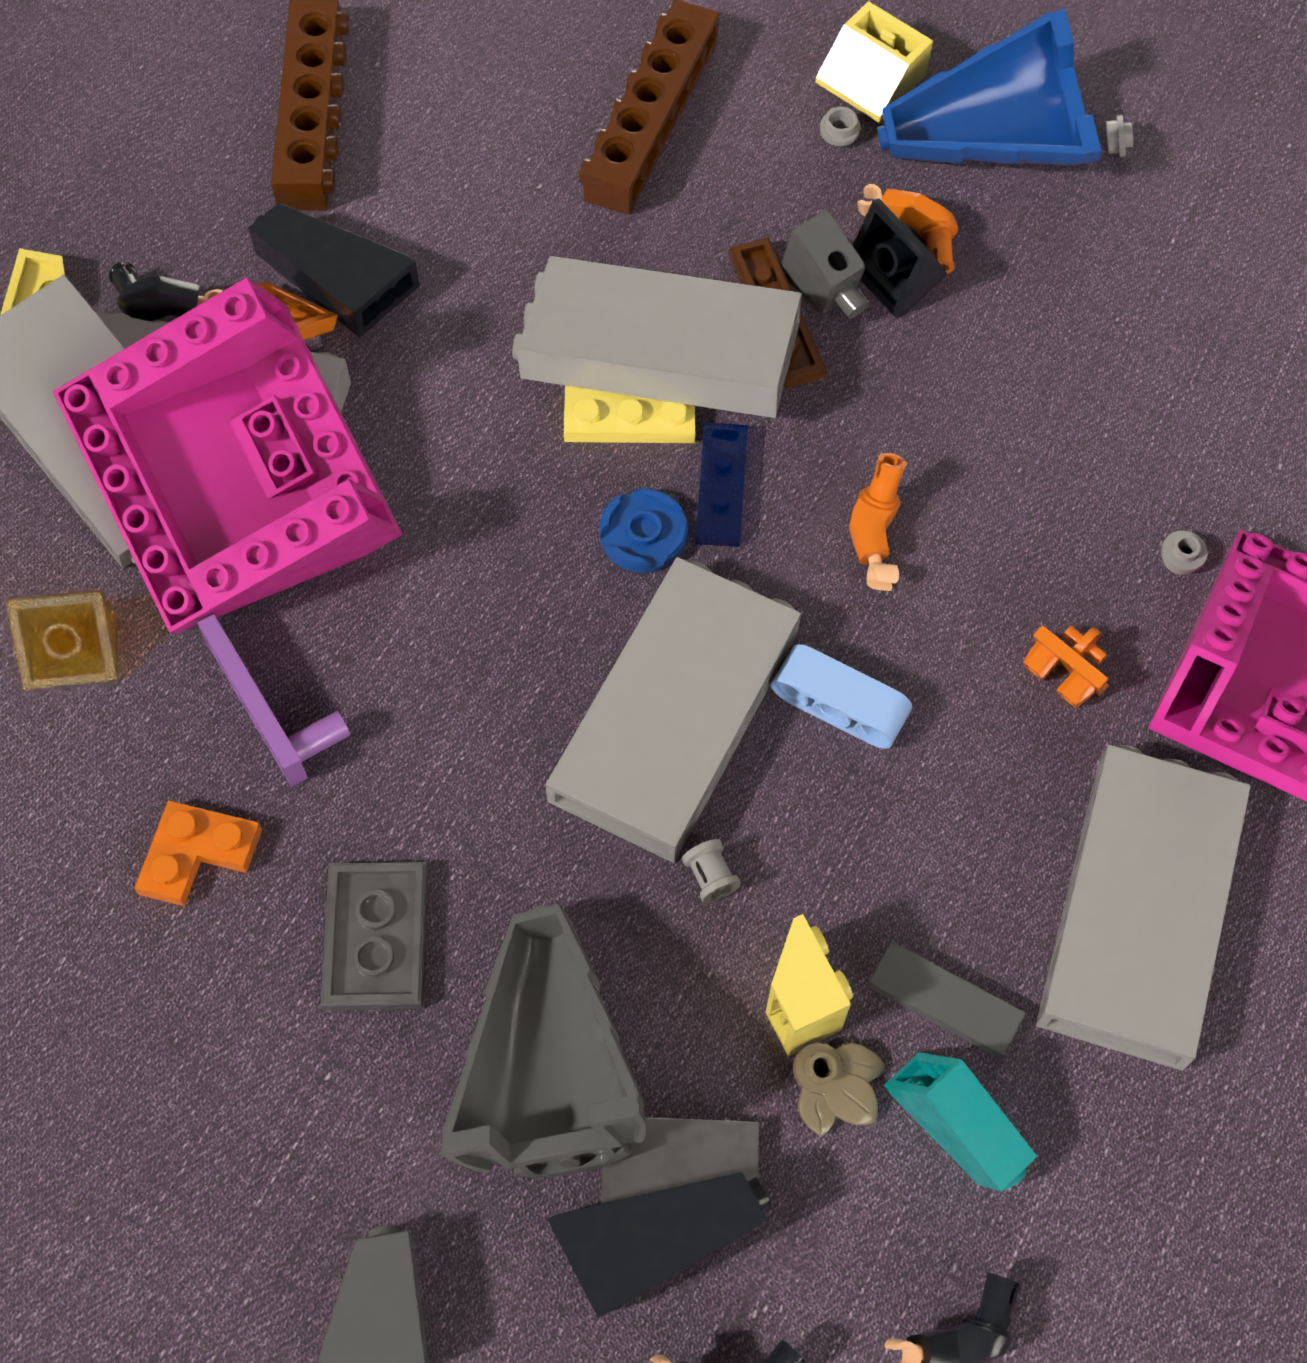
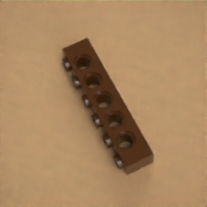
M290 0L271 186L276 204L281 203L298 211H327L329 194H335L336 190L335 170L331 168V161H338L339 155L337 136H334V129L341 128L340 104L336 103L337 97H343L344 95L343 74L339 72L340 66H346L347 55L345 41H342V36L349 35L348 12L341 11L339 0Z
M674 0L668 12L661 13L653 41L648 40L644 45L639 68L631 70L623 98H617L614 102L610 116L611 121L607 129L601 128L597 135L594 154L591 159L586 158L583 161L579 173V181L583 183L584 201L630 215L718 41L719 11L683 0Z

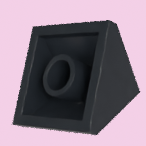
M879 198L874 199L853 243V247L865 265V270L860 280L898 319L916 305L947 274L934 255Z

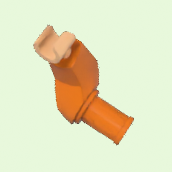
M869 184L864 187L863 193L865 198H879L904 225L910 226L919 237L927 241V249L934 255L942 268L945 265L947 273H951L954 270L952 239L958 233V225L949 210L920 193L889 188L882 195L881 189L875 184ZM858 201V210L862 215L866 216L872 201Z
M882 453L878 456L873 479L869 486L860 491L849 523V532L859 562L862 565H869L867 585L872 589L892 591V583H897L899 578L898 566L885 564L882 561L889 555L886 529L895 518L901 505L897 491L907 464L906 461H902L903 458L893 453Z

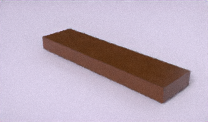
M769 237L729 248V257L741 284L792 291ZM801 311L800 324L784 384L785 389L826 377V367Z

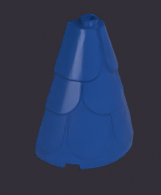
M1065 8L1052 13H1046L997 44L987 46L950 71H941L882 108L884 125L877 127L881 151L890 150L891 158L954 164H962L964 160L1012 165L1017 163L1079 165L1099 162L1102 151L1093 115H1086L1074 70V41Z

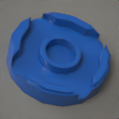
M642 488L634 489V493L625 496L623 493L612 499L603 510L599 534L602 549L610 561L624 570L641 574L663 570L672 565L676 557L679 558L685 550L689 528L687 519L682 512V507L677 500L658 490Z

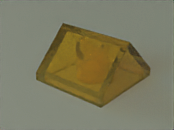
M102 589L6 600L5 603L23 690L114 681L118 679V618Z

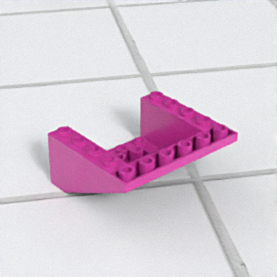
M247 277L52 391L169 633L179 634L198 626L197 622L213 614L216 618L362 558L403 535L287 305Z
M1239 529L1163 692L1148 729L1306 802L1307 554L1289 551L1273 544L1270 539L1261 534H1250Z

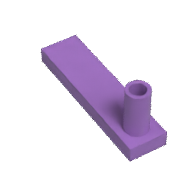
M213 614L197 622L206 644L289 785L293 787L308 779L302 762L351 736L339 712L336 711L287 738L216 616Z

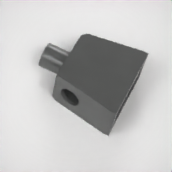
M825 209L792 230L781 263L787 280L802 293L801 295L818 313H826L837 305L849 319L863 312L869 305V301L857 286L865 270L864 262L829 211Z

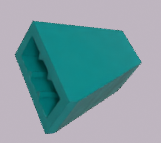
M918 1052L883 1085L890 1095L980 1186L1000 1192L1015 1186L1024 1178L1027 1171L1026 1167L1037 1157L962 1059Z

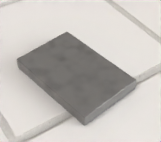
M426 862L329 863L321 1007L323 1010L423 1009L428 874Z
M646 1117V1135L643 1142L633 1141L630 1144L631 1154L602 1167L601 1204L739 1172L744 1174L747 1181L754 1177L758 1179L759 1122Z

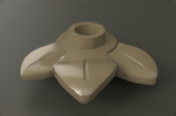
M812 1043L803 1047L794 1059L793 1073L801 1087L798 1109L805 1124L819 1136H823L829 1131L836 1117L853 1125L874 1124L877 1120L878 1103L869 1082L877 1078L885 1069V1065L880 1057L870 1049L855 1043H849L836 1049L825 1043ZM816 1059L823 1060L827 1066V1073L823 1078L818 1077L813 1070V1064Z

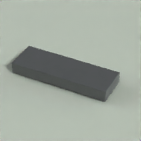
M893 941L890 942L867 986L1000 1060L1004 1057L1026 1013Z

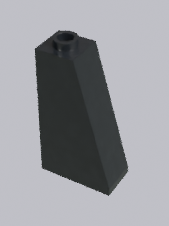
M276 204L267 213L258 216L254 223L248 227L255 254L322 308L337 314V320L359 338L420 287L416 261L410 256L284 204Z
M739 1172L563 1212L547 1220L597 1317L600 1318L769 1221L763 1210L772 1204L757 1177L747 1181L744 1174Z

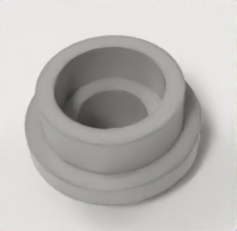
M834 107L822 118L820 134L829 144L846 146L855 142L859 137L860 122L855 112L847 107Z
M1116 115V120L1106 121L1108 154L1119 153V157L1126 156V148L1133 147L1132 122L1124 123L1123 115Z
M1176 531L1168 535L1161 547V556L1165 566L1171 572L1186 575L1199 570L1204 565L1208 556V550L1202 538L1195 533ZM1179 547L1189 550L1191 554L1183 553Z

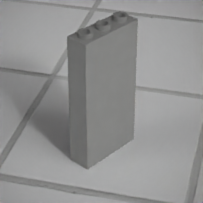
M555 256L549 257L544 273L539 272L537 274L534 302L527 303L524 312L523 333H517L513 342L512 356L514 360L519 362L521 379L776 418L800 324L801 292Z
M62 275L0 315V418L117 563L124 569L129 564L133 563L136 565L52 391L125 348L67 277Z
M676 557L546 782L547 802L675 863L798 634L801 613L784 600L778 598L769 599L754 592L750 586L742 581H729L712 573L702 563L696 561L687 562Z
M1107 746L1098 762L1035 1026L1181 1071L1196 1058L1251 785L1239 782L1235 777L1227 773H1207L1190 768L1187 763L1181 760H1161L1147 756L1132 746Z

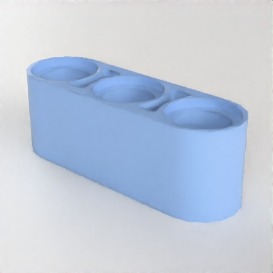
M801 644L792 647L770 684L774 693L784 701L870 745L883 749L892 746L913 708L910 700L899 691L811 647Z

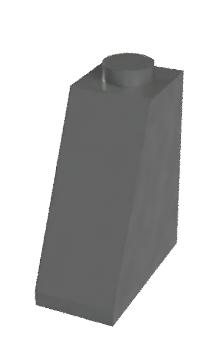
M398 1225L381 1226L369 1230L368 1238L355 1240L317 1363H429L415 1244L409 1231L400 1232Z

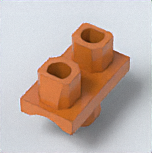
M1043 625L1033 635L1035 644L1023 661L1024 666L1042 681L1058 663L1071 674L1059 686L1057 693L1074 708L1079 707L1094 693L1100 697L1109 687L1106 683L1108 678L1084 659L1087 655L1100 665L1108 655L1095 645L1102 634L1097 628L1092 627L1083 635L1072 625L1068 627L1063 637L1074 645L1073 649Z

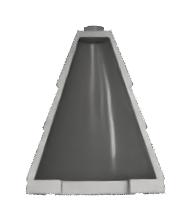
M559 904L539 905L531 911L512 915L484 994L487 999L465 1055L467 1061L442 1130L441 1155L465 1168L489 1173L492 1171L493 1164L503 1166L505 1169L513 1168V1177L570 1175L594 1170L619 1161L631 1154L630 1144L633 1141L642 1143L645 1138L646 1116L643 1098L620 1048V1037L599 994L601 989L599 979L568 914Z

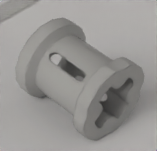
M719 839L703 842L687 851L681 858L685 867H691L702 889L700 898L703 903H711L735 892L741 884L738 875L731 874L721 854L724 847Z

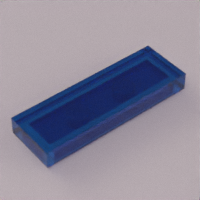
M704 422L695 544L740 547L748 425Z

